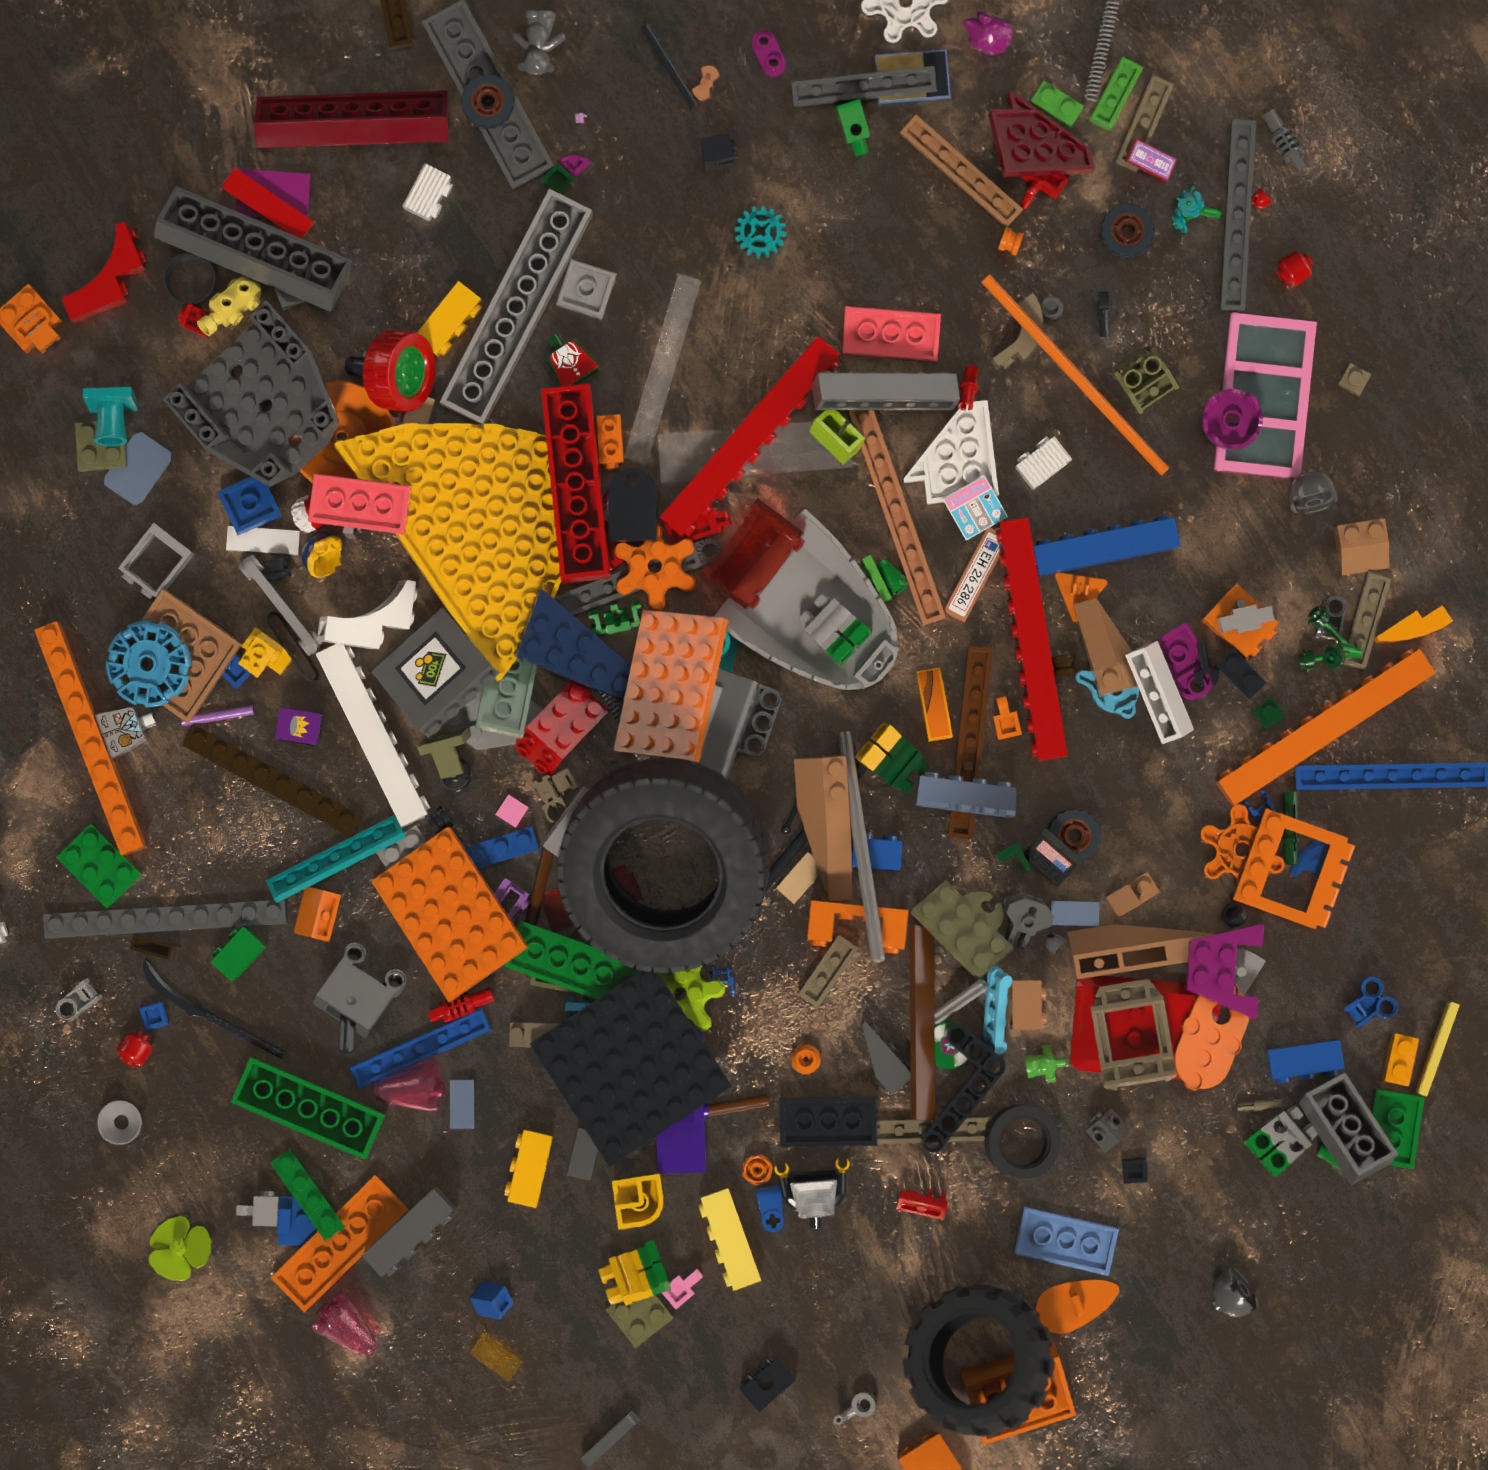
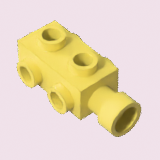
M244 275L239 279L234 278L228 284L225 291L221 294L217 293L211 298L209 302L210 314L208 316L204 315L197 321L202 332L207 336H211L217 331V326L221 323L225 327H228L230 324L233 326L237 325L242 320V314L247 309L253 311L260 304V285L256 280L249 279Z

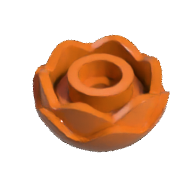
M801 1044L791 1053V1065L795 1071L801 1074H811L820 1066V1053L812 1045ZM807 1057L808 1061L805 1062L803 1058Z
M755 1154L749 1156L744 1161L742 1174L749 1183L759 1185L771 1178L773 1167L770 1160L764 1155ZM756 1167L760 1168L758 1172L755 1171Z

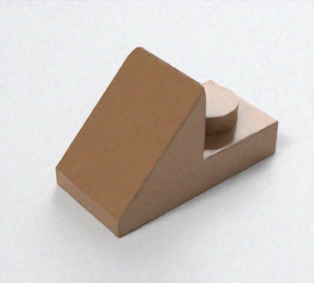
M1146 872L1108 895L1106 899L1119 918L1160 893L1149 873Z

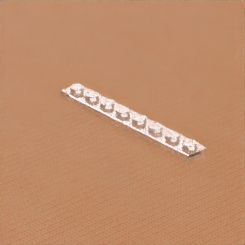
M678 274L624 459L644 465L648 463L700 289V280Z

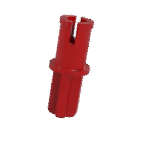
M973 364L965 367L963 381L959 385L961 393L958 408L966 411L967 405L968 411L973 409L974 396L978 391L977 378L979 369L977 366H973Z

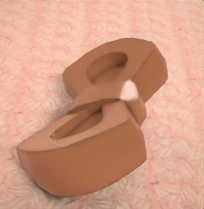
M710 65L701 68L702 79L700 84L692 88L695 98L701 101L708 100L711 97L710 88L713 82L720 76L718 70Z

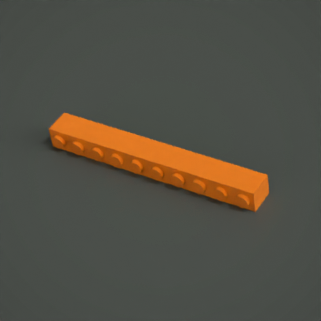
M56 621L35 629L38 642L120 855L126 856L147 848L115 762L109 755L95 719V710L61 623Z
M1412 648L1399 656L1401 661L1393 665L1392 662L1386 664L1379 669L1381 671L1380 675L1375 678L1370 675L1359 682L1362 687L1356 691H1353L1352 688L1339 695L1342 700L1334 705L1330 701L1319 709L1321 714L1315 718L1309 715L1299 722L1301 727L1295 731L1289 728L1280 734L1281 740L1274 745L1271 741L1259 748L1260 754L1254 758L1250 754L1239 761L1241 766L1233 771L1230 767L1219 774L1221 779L1216 783L1231 806H1235L1435 674L1436 672L1422 651L1418 649L1414 652Z

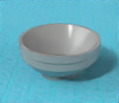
M122 1100L113 1101L105 1105L100 1111L97 1126L99 1133L106 1141L111 1144L124 1145L130 1143L138 1136L142 1127V1118L140 1112L133 1104ZM119 1115H125L129 1120L128 1127L123 1130L115 1126V1119Z

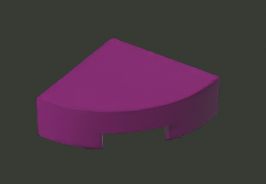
M579 155L563 156L557 160L574 178L591 163L586 157Z

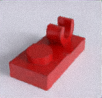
M929 1189L927 1196L913 1190H901L896 1210L943 1220L948 1201H945V1192H942L939 1199L933 1198V1189Z

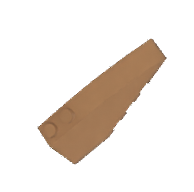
M833 755L793 759L797 809L819 871V877L827 901L851 900L852 851L846 756Z

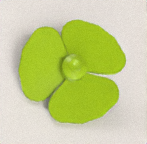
M184 1216L166 1220L157 1227L150 1238V1246L155 1251L149 1256V1264L159 1275L169 1280L184 1281L188 1279L191 1275L190 1265L195 1268L204 1266L211 1253V1238L207 1229L203 1226H196L186 1236L190 1224Z

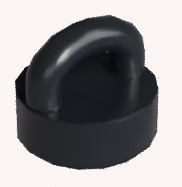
M1239 902L1228 904L1222 911L1223 921L1231 928L1239 927L1248 916L1247 910Z

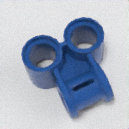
M1366 977L1360 981L1358 986L1361 996H1358L1343 1008L1345 1012H1349L1356 1022L1355 1026L1359 1028L1372 1019L1375 1014L1381 1018L1393 1017L1397 1013L1398 1004L1392 997L1380 996L1383 992V984L1378 978ZM1368 981H1373L1376 984V992L1372 995L1368 994L1365 990V985ZM1384 1000L1391 1004V1010L1387 1014H1383L1380 1011V1004Z

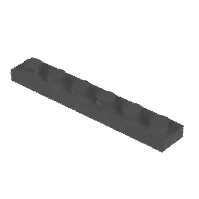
M934 66L792 82L794 107L937 91Z

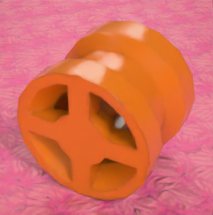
M1006 227L998 250L1010 251L1011 255L1016 256L1024 233H1015L1011 231V228Z

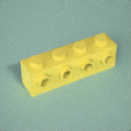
M729 1188L701 1197L702 1203H699L698 1207L702 1218L707 1217L710 1226L706 1227L710 1240H716L719 1248L714 1251L719 1264L724 1262L727 1272L723 1273V1277L727 1287L732 1286L733 1290H737L761 1281Z

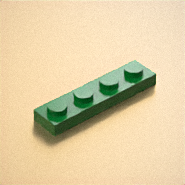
M290 1149L270 1162L325 1242L346 1228Z

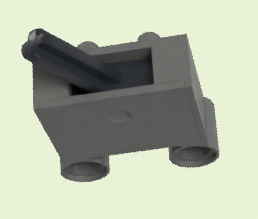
M351 943L346 946L341 961L319 990L313 1002L314 1005L340 1021L338 1050L343 1054L353 1052L354 1031L366 1038L393 998L398 997L402 993L406 984L405 974L398 969L390 970L382 984L361 971L360 968L366 956V951L359 943ZM355 954L359 960H352L348 955ZM394 980L399 986L393 987L388 981Z

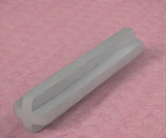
M979 979L934 1011V1024L941 1023L988 990L989 986L985 980Z

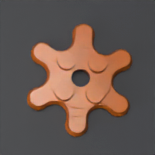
M658 523V541H644L639 546H633L628 542H618L614 547V553L618 558L628 563L629 571L624 577L617 580L616 590L619 594L627 595L635 589H642L648 595L649 608L653 611H661L665 607V593L669 588L677 587L684 592H690L696 586L695 578L685 573L681 567L682 560L694 551L693 541L683 538L675 544L666 543L662 538V526ZM656 559L661 562L662 568L659 572L653 573L649 571L648 564L651 560Z
M1241 804L1231 808V823L1228 828L1220 830L1212 825H1207L1201 830L1202 840L1210 843L1216 849V857L1204 867L1205 876L1209 879H1217L1223 873L1229 872L1235 875L1238 885L1258 830L1257 826L1250 824L1248 810ZM1238 843H1245L1248 846L1249 852L1246 856L1241 857L1236 854L1235 849ZM1275 855L1270 868L1271 873L1277 874L1284 869L1285 863L1280 856Z

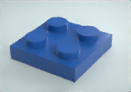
M249 477L217 492L237 536L281 517L280 510L269 487L253 477Z

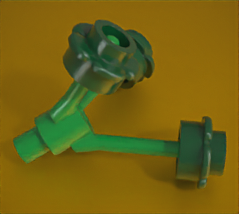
M1317 606L1313 608L1308 614L1310 618L1308 624H1312L1317 629L1324 626L1335 637L1338 644L1336 647L1328 646L1325 649V653L1318 656H1313L1312 650L1305 651L1303 649V654L1298 656L1301 669L1306 668L1307 672L1311 669H1316V661L1323 660L1324 664L1328 665V668L1334 670L1341 667L1346 658H1360L1362 655L1361 648L1348 644V641L1342 638L1328 623L1330 614L1327 612L1326 607L1320 608Z

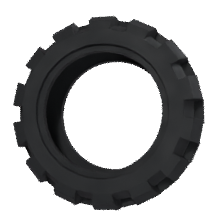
M973 1284L971 1287L964 1288L958 1286L942 1292L941 1298L938 1301H929L918 1313L920 1321L915 1329L910 1327L904 1344L909 1346L908 1359H903L904 1378L910 1380L912 1388L909 1393L918 1408L924 1409L928 1413L929 1419L942 1428L967 1436L989 1437L1000 1435L1002 1431L1009 1428L1014 1430L1029 1420L1028 1414L1035 1407L1040 1408L1048 1394L1045 1390L1048 1378L1054 1377L1055 1359H1052L1050 1355V1347L1053 1346L1048 1327L1043 1326L1039 1320L1040 1314L1027 1301L1021 1300L1014 1293L991 1285ZM978 1318H994L1006 1329L1013 1342L1015 1351L1013 1373L1005 1388L994 1398L979 1404H966L952 1392L946 1381L943 1370L944 1352L950 1338L962 1325Z

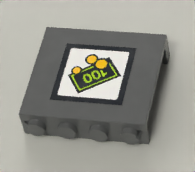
M442 607L372 671V674L415 727L429 738L437 733L445 722L456 716L459 710L466 703L472 701L485 686L490 685L500 672L487 661L458 626L451 614Z

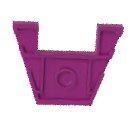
M1260 924L1189 941L1185 990L1225 1006L1234 1012L1243 1014L1250 1019H1257L1258 997L1234 995L1237 945L1262 947L1264 925Z

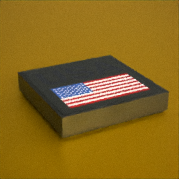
M1047 829L1023 853L1026 860L1057 887L1082 862V859Z

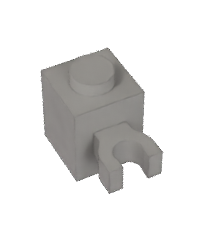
M260 1191V1195L254 1196L253 1205H237L236 1215L253 1216V1226H278L280 1196H274L275 1191Z

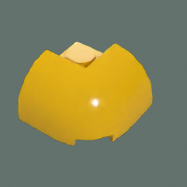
M660 1174L612 1181L618 1230L644 1226L652 1223L659 1217L663 1209Z

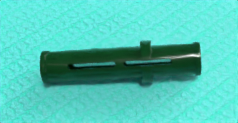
M1283 792V815L1297 820L1298 792ZM1284 829L1283 838H1281L1284 849L1285 865H1299L1298 843H1300V838H1298V833Z

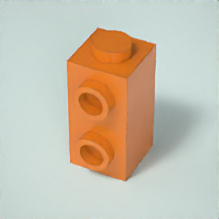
M621 415L596 416L600 467L605 466V470H617L619 465H624Z

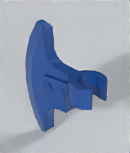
M1318 840L1309 844L1298 855L1299 865L1292 866L1291 876L1297 877L1304 870H1310L1319 878L1326 859L1325 850L1329 844Z

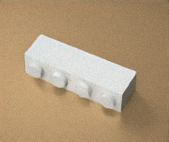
M1158 641L1139 647L1126 654L1125 656L1161 743L1164 744L1192 732L1194 728Z

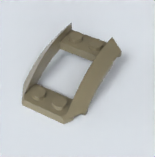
M1148 979L1099 987L1096 999L1091 1007L1104 1088L1117 1090V1087L1160 1080L1168 1082L1177 1076L1163 995L1157 991ZM1152 1005L1161 1054L1113 1061L1105 1013Z

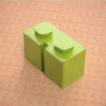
M825 410L814 420L809 432L844 465L860 450L865 438L851 424L846 427L841 436L839 433L846 419L836 410Z

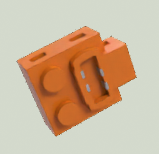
M29 284L0 308V325L24 352L28 353L36 346L44 354L61 339L54 330L63 323L62 320Z

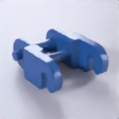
M1263 788L1259 791L1266 801L1259 808L1253 810L1246 800L1243 801L1253 817L1257 816L1258 823H1260L1262 818L1258 812L1266 806L1272 811H1277L1276 807L1273 809L1271 806L1273 802Z
M729 965L726 966V969L716 970L712 966V971H709V974H713V979H710V981L716 980L715 975L727 974L728 979H721L720 981L731 983L732 996H735L733 977H730L732 969H729Z

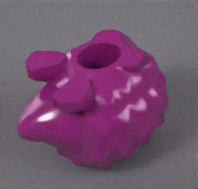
M977 10L978 18H968L963 21V26L967 29L969 35V45L973 49L983 51L987 55H998L999 53H1004L1012 43V27L1010 22L1005 19Z

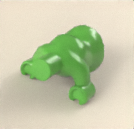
M1043 1045L1041 1055H1025L1028 1079L1045 1075L1047 1083L1056 1082L1055 1072L1057 1068L1066 1067L1065 1057L1055 1058L1052 1054L1051 1045Z

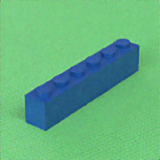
M1168 515L1154 517V522L1145 523L1144 520L1130 522V527L1121 528V524L1107 527L1106 532L1098 533L1097 529L1083 532L1084 536L1074 538V534L1059 537L1060 541L1052 543L1050 539L1036 541V546H1033L1038 577L1177 549L1181 545L1175 517L1169 519Z

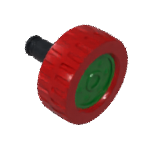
M386 330L380 333L369 345L365 357L350 356L346 359L344 365L348 375L363 376L366 393L376 406L393 411H413L419 408L430 395L435 379V357L429 342L421 334L405 330Z

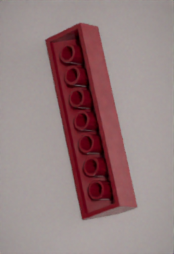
M448 90L257 97L254 119L257 148H295L298 146L320 147L323 145L345 146L349 144L369 145L378 143L415 144L418 142L440 143L442 141H449Z

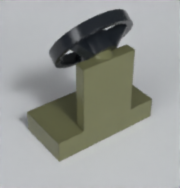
M468 727L424 739L417 746L420 756L432 753L440 775V781L451 792L464 790L472 780L473 771L470 764L459 758L455 746L464 744L471 737ZM461 762L466 764L468 768V776L463 775L464 770ZM461 779L466 780V782L458 788L448 787V785L452 781L458 782Z

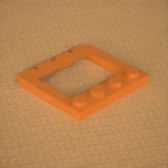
M1265 808L1232 900L1316 929L1317 925L1326 928L1331 912L1323 909L1324 905L1334 907L1340 890L1331 886L1332 882L1342 885L1348 866L1340 864V860L1350 862L1355 845L1347 843V837ZM1284 829L1330 845L1306 913L1261 897Z

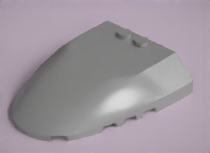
M805 508L785 528L713 616L727 619V633L761 656L794 673L837 689H864L874 685L891 669L899 648L897 628L894 620L871 581L865 576L857 562L843 548V545ZM821 594L826 595L832 600L835 598L859 621L870 628L872 635L858 649L841 633H838L855 650L841 667L806 633L804 626L799 620V617L807 610L816 618L821 610L814 602Z

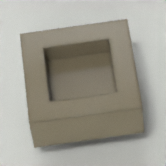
M1350 363L1338 386L1360 396L1371 374Z

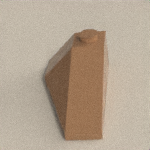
M1097 598L1073 604L1098 696L1103 697L1138 687L1125 656L1132 650Z

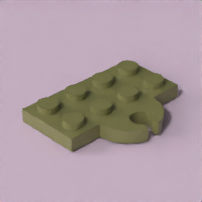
M945 880L914 907L911 914L978 981L988 973L991 967L996 966L1011 953L1014 948L998 932L1004 916L1002 905L999 902L995 905L993 912L986 913L982 910L981 905L989 903L993 895L982 891H975L962 896Z

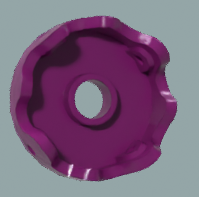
M1227 389L1212 396L1202 414V426L1207 438L1214 445L1225 450H1238L1249 446L1257 438L1263 425V413L1256 397L1251 393L1238 389ZM1228 414H1235L1238 417L1239 423L1237 426L1231 427L1226 424L1225 418Z

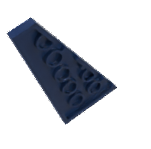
M542 588L539 589L514 656L624 702L631 665Z

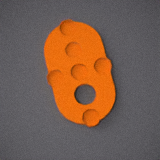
M1234 984V995L1244 996L1239 991L1238 985ZM1197 995L1188 1017L1182 1022V1032L1174 1050L1176 1072L1184 1082L1185 1087L1193 1091L1212 1088L1224 1080L1235 1055L1241 1050V1040L1249 1022V1018L1245 1015L1229 1009L1230 1015L1227 1022L1221 1025L1217 1024L1212 1018V1009L1218 1003Z

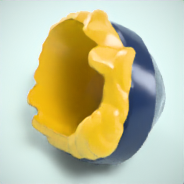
M321 532L310 537L305 542L302 549V564L311 576L322 578L323 576L335 573V568L341 565V538L329 532Z

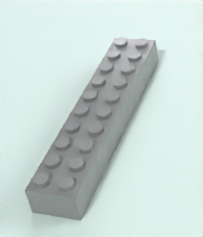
M551 189L548 190L440 400L441 406L478 425L487 423L593 217L591 209Z

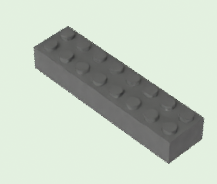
M177 186L159 214L155 225L154 238L330 312L350 277L353 260Z

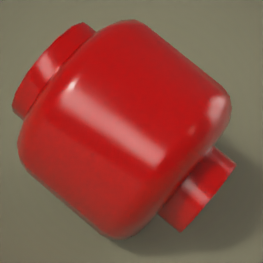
M1292 251L1278 261L1276 272L1285 285L1297 286L1311 277L1313 262L1308 254L1304 253L1302 255L1298 251Z
M139 1030L136 1034L127 1032L117 1046L119 1054L117 1058L132 1068L135 1065L142 1066L153 1050L152 1045L148 1042L150 1037Z

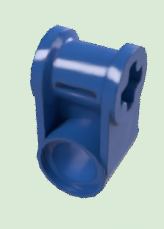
M772 1185L756 1188L763 1227L769 1232L779 1231L784 1224L780 1186ZM770 1214H774L775 1218L780 1219V1223L776 1224V1228H771L770 1224H766V1220L770 1219Z

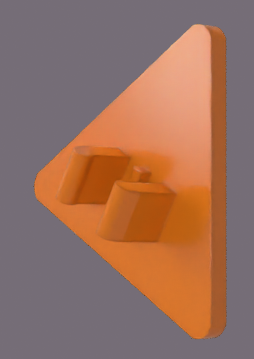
M1059 572L1055 574V579L1073 622H1077L1073 604L1097 598L1107 585V580Z

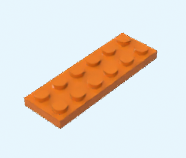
M374 1175L336 1213L346 1228L327 1242L317 1231L271 1279L305 1313L409 1208L377 1175Z

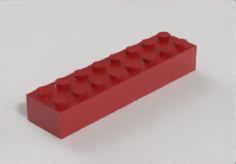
M590 384L541 389L560 579L563 584L610 579V563Z

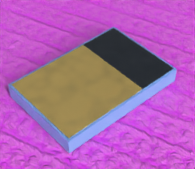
M935 50L875 55L876 72L934 66L937 84L936 92L878 98V104L950 99L947 51Z

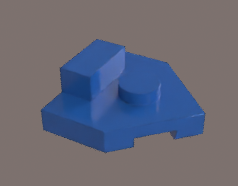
M280 1196L277 1226L278 1245L303 1246L317 1232V1229L293 1196Z

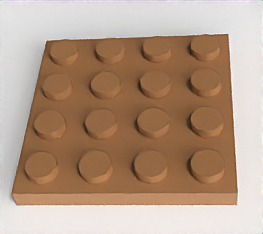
M162 589L142 620H151L152 623L156 624L162 622L169 625L180 634L179 638L189 648L191 655V667L188 669L189 680L177 697L173 696L169 699V703L162 706L186 723H190L243 643L172 593ZM150 632L148 639L155 640L156 633ZM133 636L128 640L131 646L137 643ZM171 642L165 646L171 652L175 650ZM119 654V663L123 664L124 655ZM145 657L142 661L143 668L147 671L153 668V660ZM173 664L171 673L178 674L179 665ZM127 674L123 676L128 682L131 681ZM166 683L159 685L162 691L168 689ZM140 687V690L147 694V688Z

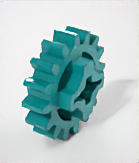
M753 206L751 214L744 211L745 219H737L741 227H735V232L740 233V235L735 237L736 242L742 241L740 249L747 248L748 256L755 252L757 259L760 258L761 253H764L766 258H769V251L771 250L775 254L778 253L776 246H783L784 242L780 238L786 237V232L781 231V229L786 227V224L779 223L781 215L773 216V208L769 212H765V206H762L760 211H757L755 206ZM757 217H764V218H767V220H766V221L757 220ZM748 224L751 229V233L748 234L747 237H745L744 230L746 225ZM774 227H776L777 230L775 240H773L770 236V232L774 229ZM756 229H765V236H762L761 234L755 236ZM757 243L763 244L765 247H755L753 245Z

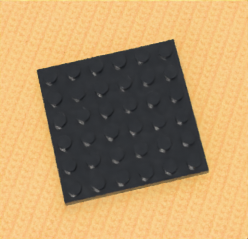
M652 969L651 972L641 970L530 1043V1046L609 1167L732 1087L659 973L654 972Z

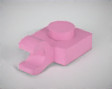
M698 1269L694 1270L685 1279L678 1275L670 1282L672 1290L662 1294L677 1309L695 1294L691 1287L703 1275Z

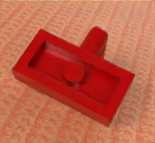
M1064 175L1020 176L1031 183L1020 202L1021 208L1027 209L1039 189L1057 199L1069 178Z

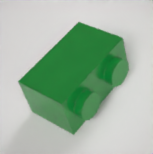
M244 926L241 929L237 927L228 936L230 941L225 947L220 945L211 955L214 957L211 963L231 982H235L267 947Z

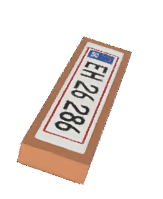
M990 527L986 529L944 609V613L965 623L999 558V552L1003 551L1002 543H997L994 529Z

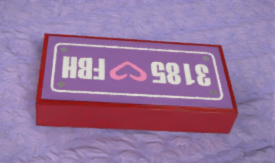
M1133 139L1125 158V162L1163 181L1169 180L1177 161L1176 158L1138 139Z

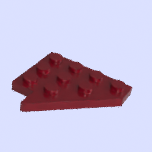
M1009 91L1006 96L1009 109L990 110L988 117L1003 177L1092 174L1094 172L1095 165L1090 147L1013 91Z

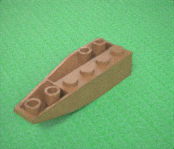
M1120 924L1067 932L1075 979L1185 963L1188 961L1189 941L1215 935V933Z

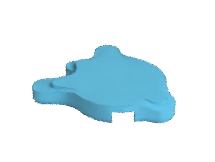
M1081 670L1077 672L1075 676L1076 681L1085 685L1091 691L1094 701L1101 709L1119 714L1125 719L1135 715V704L1139 695V687L1099 697L1092 671Z

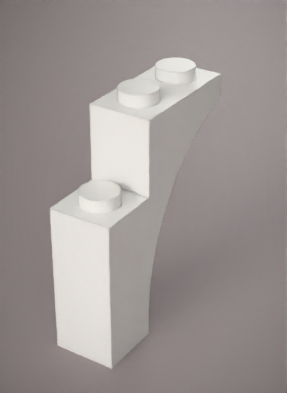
M398 581L394 591L385 602L364 615L354 618L320 617L317 641L366 649H379L384 640L382 627L407 630L413 624L414 612L412 608L413 602L417 598L416 581Z

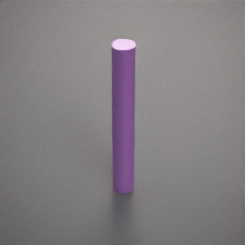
M253 705L196 714L190 723H186L182 719L181 723L182 726L254 715Z

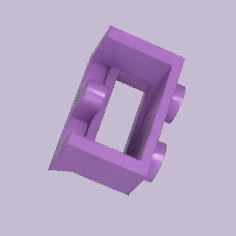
M505 878L494 894L500 904L511 889L520 895V898L508 913L509 918L515 925L517 921L514 920V917L519 911L523 913L531 902L528 900L530 894Z

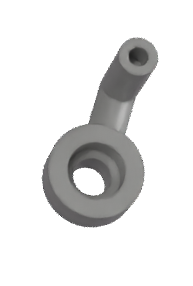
M867 1391L860 1392L853 1398L851 1407L834 1417V1423L841 1425L855 1415L860 1417L870 1416L876 1411L878 1406L876 1397ZM863 1399H866V1400L869 1401V1403H870L869 1407H864V1406H863V1404H862Z

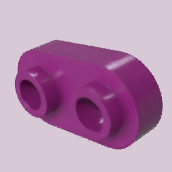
M767 30L756 32L752 38V48L763 72L770 77L780 76L785 70L786 62L774 35ZM766 38L768 44L761 45L759 43L760 39ZM771 60H776L778 62V65L776 67H772L769 65V62Z

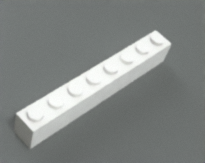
M335 644L316 653L400 826L404 828L427 816V809L430 806L424 795L419 796L416 790L419 784L414 774L409 775L405 768L409 765L403 752L398 754L395 745L398 744V741L392 730L387 731L384 723L388 721L382 709L377 711L373 703L377 699L371 687L366 689L362 681L366 679L360 666L355 667L352 661L355 658V654L351 646Z

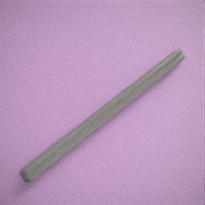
M849 731L838 733L840 754L846 756L850 820L871 959L874 963L885 960L852 738Z

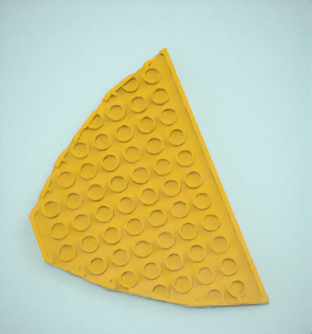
M406 423L379 430V432L337 441L334 444L335 448L357 479L411 486L405 534H395L458 626L487 661L500 672L495 677L496 681L499 682L517 659L514 655L538 590L542 588L554 599L561 583L546 435L523 429H512L498 424Z

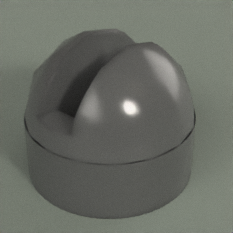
M1050 933L1045 939V947L1053 954H1056L1063 945L1065 938L1057 933Z

